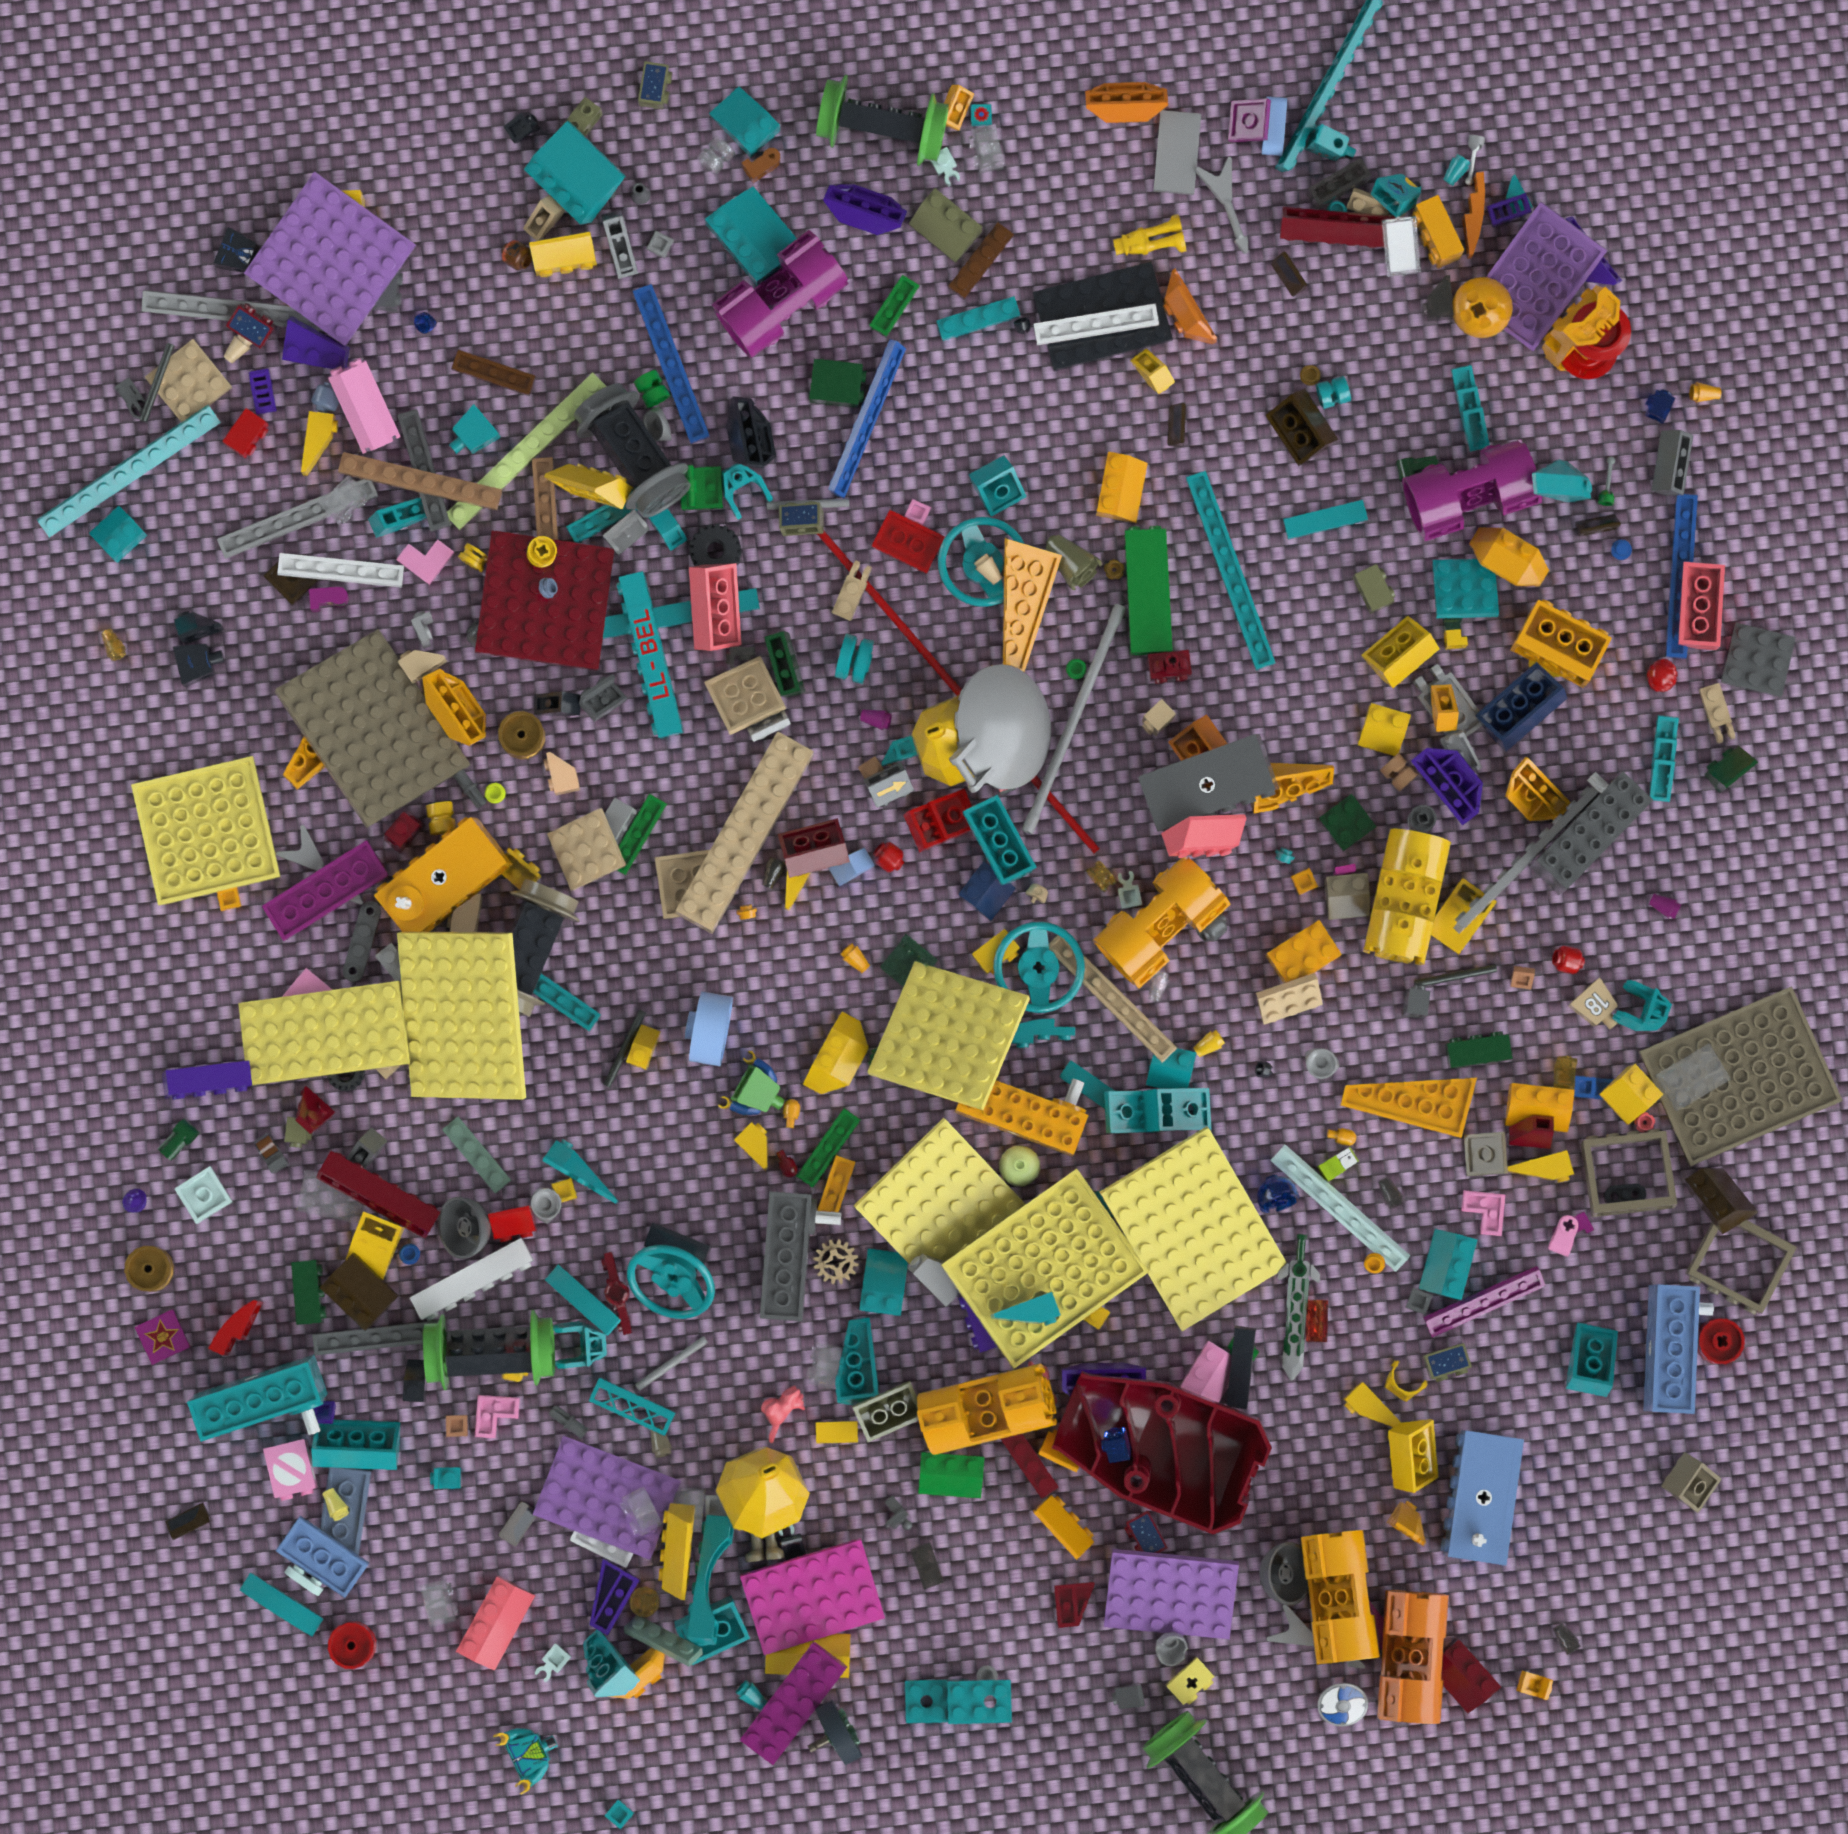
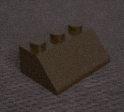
M1305 388L1291 394L1265 415L1298 466L1309 461L1339 440Z
M1702 1168L1685 1179L1689 1193L1722 1235L1758 1213L1724 1168Z
M352 1253L320 1287L364 1331L374 1325L399 1297L355 1253Z

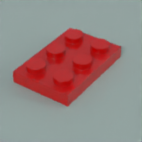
M889 510L871 548L927 574L945 536Z

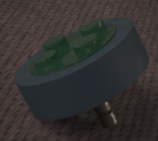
M833 1700L816 1708L815 1710L824 1729L825 1736L807 1745L810 1752L812 1753L830 1743L845 1765L862 1757L863 1755L859 1748L861 1741L855 1728L850 1724L843 1707L838 1709Z

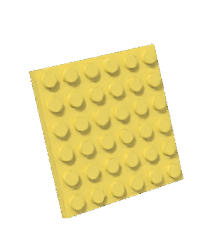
M253 756L131 784L159 906L281 877Z
M915 961L868 1069V1074L984 1110L1030 998L1028 995Z
M943 1118L853 1206L910 1264L915 1257L920 1256L922 1253L946 1262L1026 1204L951 1124Z

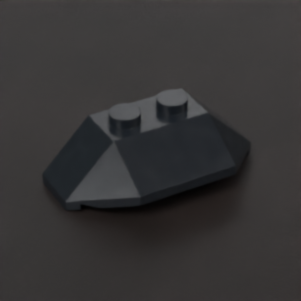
M733 396L726 425L732 459L743 466L765 468L776 458L770 422L754 405L755 403L751 398Z

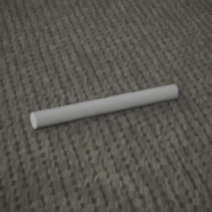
M849 499L767 502V510H777L779 505H785L790 502L805 504L808 501L820 502L822 508L849 507Z
M704 1336L637 1382L635 1385L638 1390H642L708 1343Z

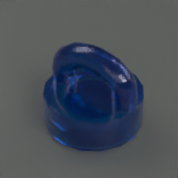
M422 312L414 318L416 329L423 334L432 331L437 326L434 317L427 312Z

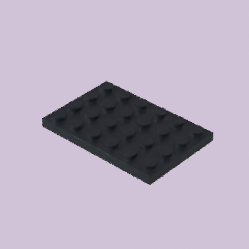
M1152 261L1033 292L1040 323L1156 304L1159 321L1157 326L1046 344L1054 372L1173 341Z

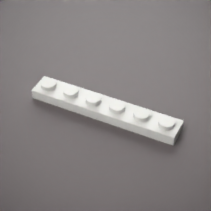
M1156 304L1035 323L1033 326L1037 345L1157 326L1159 321Z
M285 553L279 554L278 575L402 588L404 566Z

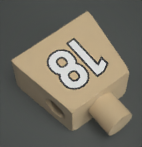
M1600 978L1596 979L1568 1005L1570 1009L1592 1026H1596L1602 1021L1610 1030L1617 1024L1612 1019L1613 1014L1611 1012L1618 1005Z

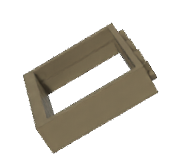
M1651 1129L1648 1130V1133L1641 1134L1639 1131H1631L1623 1136H1619L1618 1133L1606 1135L1605 1138L1588 1136L1586 1140L1582 1141L1581 1150L1591 1217L1673 1209L1676 1207L1677 1198L1666 1131ZM1659 1140L1668 1197L1599 1204L1591 1147Z
M1748 1220L1737 1225L1738 1228L1785 1252L1759 1304L1697 1271L1718 1231V1228L1712 1222L1685 1272L1686 1275L1690 1276L1688 1280L1697 1285L1702 1283L1708 1286L1707 1290L1715 1295L1721 1293L1727 1296L1726 1301L1734 1305L1739 1303L1745 1306L1744 1310L1753 1315L1756 1313L1762 1314L1797 1247Z

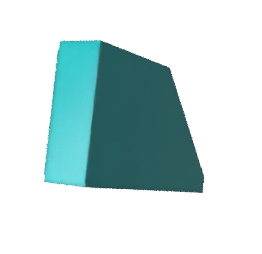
M1516 175L1511 177L1505 200L1525 193ZM1528 199L1529 204H1530V207H1531V209H1532L1533 206H1532L1530 200ZM1519 200L1517 201L1518 205L1520 207V210L1523 211L1524 207L1522 201ZM1512 203L1510 204L1512 213L1515 214L1516 210L1514 204Z
M912 735L892 741L881 762L882 767L918 756Z

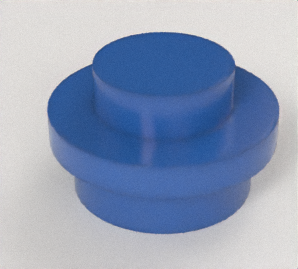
M1620 539L1612 544L1611 554L1615 559L1625 560L1631 555L1632 547L1628 541Z
M414 1244L404 1245L399 1251L400 1260L408 1265L415 1264L420 1258L419 1248Z

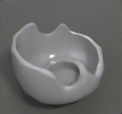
M1176 1632L1164 1633L1157 1640L1155 1646L1158 1659L1161 1664L1166 1666H1176L1185 1660V1652L1188 1649L1185 1638Z

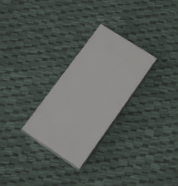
M1160 111L1153 192L1194 195L1201 114Z

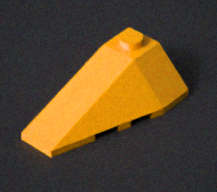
M305 737L301 740L283 773V776L297 790L325 768Z
M1270 763L1279 789L1275 790L1276 794L1263 799L1261 796L1255 797L1256 802L1251 803L1253 813L1272 811L1279 808V804L1288 800L1293 802L1304 793L1311 794L1332 785L1334 766Z
M1406 1501L1405 1504L1399 1502L1386 1523L1421 1546H1424L1426 1541L1420 1513L1415 1511L1417 1507L1409 1501Z

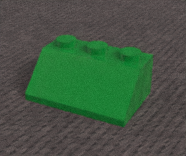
M921 1452L918 1494L981 1499L984 1456L945 1453L933 1455L931 1452Z

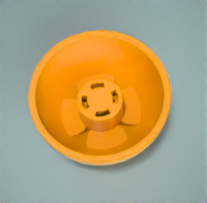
M1476 277L1470 279L1459 287L1453 297V319L1459 329L1471 337L1489 338L1497 335L1508 325L1512 316L1513 304L1508 290L1500 282L1492 278Z

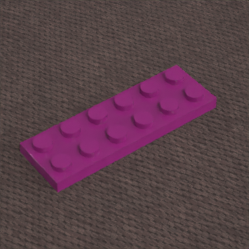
M366 840L262 905V908L281 939L286 941L390 875L369 841Z
M813 1641L740 1738V1741L771 1765H774L846 1670L847 1666Z

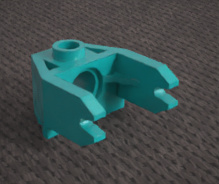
M735 463L721 471L722 493L737 520L742 518L733 501V493L747 483H756L759 485L767 501L774 500L762 477L747 466ZM739 473V474H740L739 479H738V480H735V479H734L735 474Z
M1627 980L1622 988L1645 1000L1641 1016L1638 1018L1623 1011H1616L1612 1019L1634 1031H1657L1666 1023L1672 1004L1666 997L1661 995L1657 988L1652 989L1639 982Z
M580 1321L553 1325L555 1333L575 1331L580 1333L581 1354L578 1357L556 1360L555 1366L558 1369L588 1367L594 1361L600 1360L607 1355L606 1334L599 1328Z

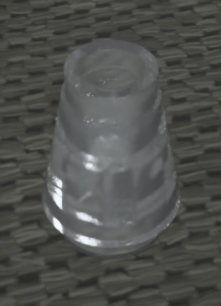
M1158 971L1149 979L1148 999L1160 1002L1170 981L1168 973Z

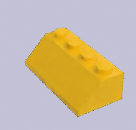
M579 463L577 466L571 464L564 465L546 473L544 476L572 495L623 509L633 488L626 483L627 479L616 474L614 477V475L606 471L601 472L593 467L589 469Z
M670 1503L669 1510L664 1511L663 1523H667V1530L662 1532V1542L665 1543V1549H661L660 1562H664V1566L659 1569L658 1581H662V1589L680 1600H685L689 1582L695 1505Z

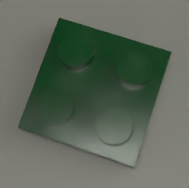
M1353 794L1318 818L1342 852L1377 827Z

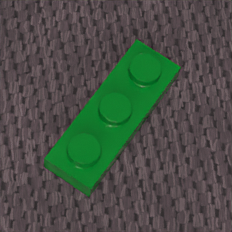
M902 274L869 327L887 338L920 285Z

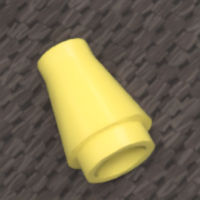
M334 1488L323 1493L330 1518L338 1521L349 1514L347 1510L349 1507L335 1492Z

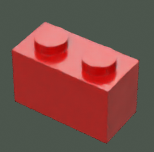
M245 408L222 442L225 446L246 459L248 455L251 456L256 450L257 446L255 444L258 440L266 436L269 425L265 420Z

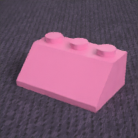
M1207 1341L1179 1387L1219 1402L1228 1389L1232 1355L1212 1342Z

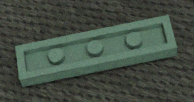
M459 1116L442 1129L495 1194L512 1181Z
M636 1615L624 1626L625 1634L688 1667L703 1654L701 1647L639 1615Z

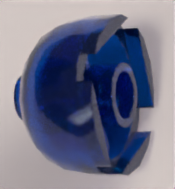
M1270 1175L1266 1177V1181L1259 1186L1257 1191V1201L1260 1210L1265 1213H1270L1269 1209L1276 1208V1212L1282 1211L1297 1203L1296 1198L1300 1199L1295 1184L1289 1178Z

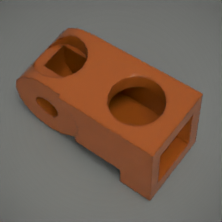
M768 148L762 156L753 162L749 158L741 162L742 169L753 184L780 165V152L776 148Z

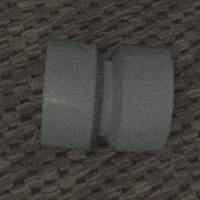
M1419 805L1408 815L1407 826L1412 831L1427 833L1436 824V813L1430 806Z

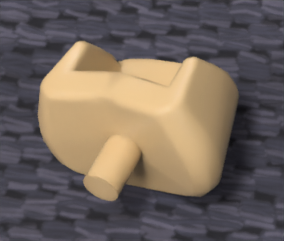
M1034 883L1026 890V895L1033 897L1032 903H1035L1036 900L1045 903L1048 891L1045 887Z

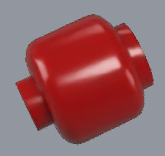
M892 842L880 843L873 853L875 864L886 872L898 871L905 862L902 860L904 852Z
M1563 945L1556 949L1552 956V964L1555 965L1557 971L1575 974L1579 969L1583 968L1585 963L1581 950L1575 947Z

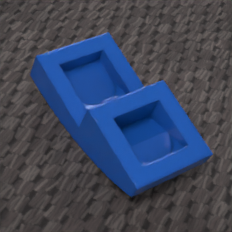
M1575 1076L1574 1097L1604 1100L1599 1094L1613 1080Z

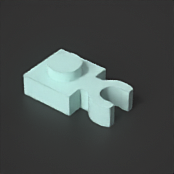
M948 148L940 150L938 161H930L938 176L944 173L945 184L949 187L951 186L949 177L954 176L957 181H960V175L957 171L953 170L957 164Z
M1129 871L1130 878L1128 880H1123L1121 873L1118 874V881L1123 885V888H1118L1121 909L1142 906L1138 884L1132 885L1134 879L1132 871Z
M555 1643L542 1658L546 1663L545 1666L537 1668L535 1674L537 1675L540 1671L544 1670L547 1676L543 1681L547 1682L551 1678V1671L554 1670L558 1673L572 1656Z

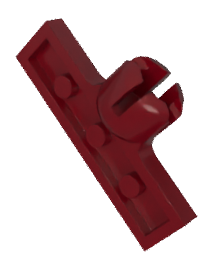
M613 1252L604 1253V1258L601 1259L603 1270H608L609 1279H606L607 1286L604 1290L605 1299L608 1303L612 1304L614 1312L618 1311L619 1318L621 1319V1322L617 1325L618 1331H623V1335L632 1334L633 1331L626 1307L630 1290L619 1279Z

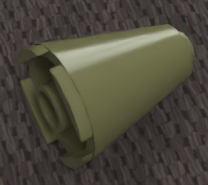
M1060 534L1052 535L1046 541L1047 551L1062 555L1058 570L1067 585L1074 591L1076 586L1083 587L1096 575L1097 571L1095 568L1097 565L1101 567L1102 563L1098 557Z

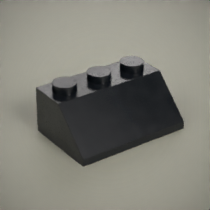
M653 1222L644 1243V1247L669 1245L681 1248L693 1254L704 1265L712 1249L709 1245Z

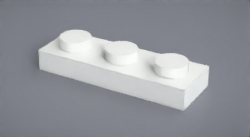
M576 1531L573 1532L570 1541L627 1568L633 1556L631 1552Z

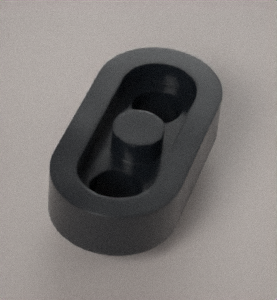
M1636 1183L1613 1185L1604 1192L1606 1204L1644 1200L1646 1198L1645 1188ZM1633 1191H1636L1638 1193V1198H1633L1631 1196V1193ZM1615 1193L1618 1197L1617 1200H1612L1610 1195Z

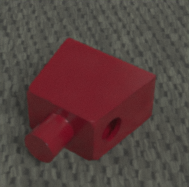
M404 811L385 832L384 841L401 854L426 824L411 811Z

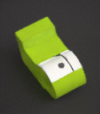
M1351 1147L1318 1165L1317 1168L1323 1178L1329 1182L1359 1160Z

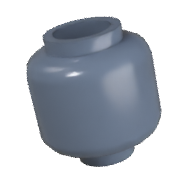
M324 382V384H319L316 387L311 402L316 406L315 410L321 413L334 412L339 401L331 384Z

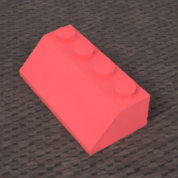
M1683 562L1679 645L1705 650H1717L1720 647L1725 565Z
M736 563L689 567L694 649L713 651L741 646Z
M1246 815L1189 816L1161 833L1168 855L1184 858L1192 855V857H1199L1201 855L1210 857L1216 854L1225 856L1232 853V849L1239 846Z
M497 1576L456 1652L495 1671L535 1595L503 1577Z

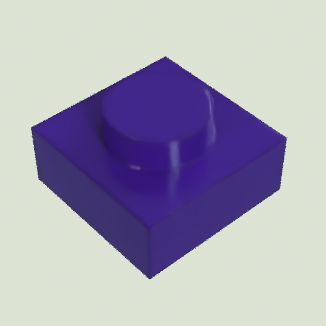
M323 1401L322 1405L313 1408L319 1424H333L336 1410L335 1401Z

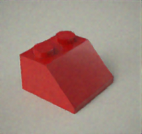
M531 1206L488 1214L494 1239H500V1243L512 1241V1236L520 1235L521 1238L532 1237V1232H537Z

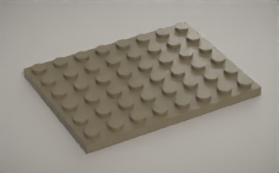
M379 629L276 688L274 691L366 828L450 779L460 770H465L470 766L469 761L456 742L448 737L426 705L425 697L416 683L410 681L398 663L399 658Z
M1792 986L1639 1052L1651 1081L1663 1093L1659 1099L1689 1167L1843 1101Z

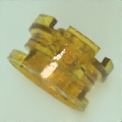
M1100 860L1095 862L1093 868L1089 867L1086 870L1088 876L1103 893L1108 890L1110 885L1117 883L1114 876Z
M640 1587L630 1597V1608L640 1617L653 1615L660 1604L658 1593L650 1587Z

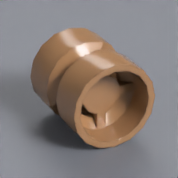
M1400 753L1379 770L1387 779H1392L1391 784L1399 792L1419 775L1412 766L1406 765L1407 761Z

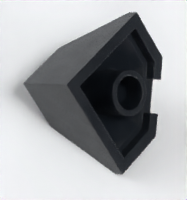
M185 611L180 613L178 618L174 619L178 636L185 645L224 630L221 623L195 612Z

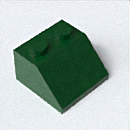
M1740 746L1735 749L1730 747L1722 754L1724 758L1721 761L1717 762L1715 759L1706 767L1708 771L1704 775L1719 793L1728 788L1758 763L1754 757Z

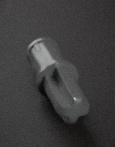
M464 769L453 776L464 790L463 794H467L476 808L486 804L485 798L476 787L477 784L471 781Z
M555 1405L549 1412V1415L561 1423L564 1429L567 1428L580 1439L589 1429L577 1421L574 1415H569L558 1405Z

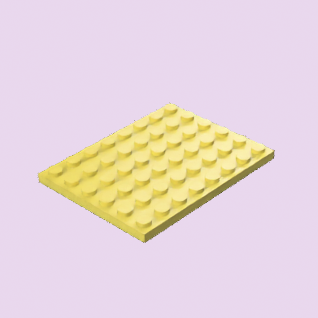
M397 933L403 1007L410 1060L411 1097L525 1099L526 1089L512 933Z
M1207 1126L1100 1191L1101 1196L1141 1263L1150 1271L1147 1273L1181 1331L1186 1330L1274 1276L1287 1263Z
M1078 1169L1072 1171L941 1264L943 1270L1013 1369L1150 1272L1141 1263L1126 1237ZM1050 1292L1053 1293L1061 1316L1056 1317L1057 1322L1045 1326L1044 1322L1032 1324L991 1319L990 1316Z

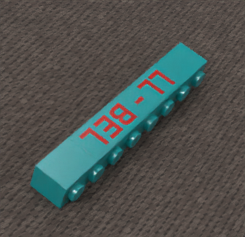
M641 571L619 577L620 582L616 583L619 595L623 594L625 601L621 605L624 615L628 614L629 623H626L629 635L633 634L634 643H631L633 653L638 655L639 663H636L639 675H643L645 682L641 683L644 695H648L650 702L646 703L648 714L653 715L654 723H651L653 734L658 735L659 739L682 734L684 730L645 573Z

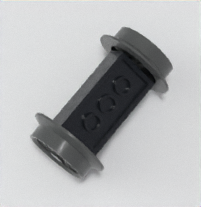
M615 383L597 391L577 408L574 413V417L579 423L576 435L579 438L596 437L622 477L627 479L626 483L633 487V492L627 498L625 507L627 509H637L644 518L652 517L675 504L690 489L691 484L685 477L688 465L686 463L671 465L633 409L640 398L638 392H627L621 383Z

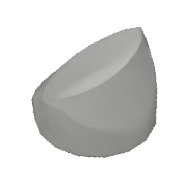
M657 406L648 411L643 417V424L655 441H671V430L662 409Z
M1314 1048L1305 1052L1307 1070L1315 1078H1328L1339 1069V1061L1331 1051L1324 1048Z
M538 1187L531 1197V1209L540 1221L548 1224L560 1212L561 1199L554 1190Z

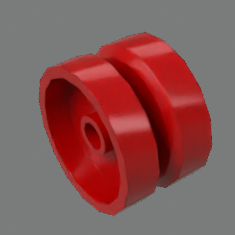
M1714 1318L1705 1321L1698 1327L1697 1353L1703 1360L1711 1364H1728L1735 1361L1741 1355L1745 1345V1337L1742 1329L1735 1322L1729 1319ZM1717 1337L1721 1338L1722 1343L1720 1345H1717L1719 1342L1717 1340Z
M350 1621L339 1625L328 1639L330 1658L336 1665L344 1669H356L367 1664L373 1658L377 1649V1639L373 1630L360 1621ZM350 1641L355 1643V1648H349Z

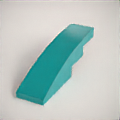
M1472 365L1452 368L1451 374L1469 451L1483 449L1489 446L1490 443Z
M1657 715L1649 796L1654 801L1670 802L1679 717Z
M559 1264L545 1279L548 1284L607 1336L621 1322L619 1317Z
M250 1572L239 1590L312 1637L324 1619L254 1573Z

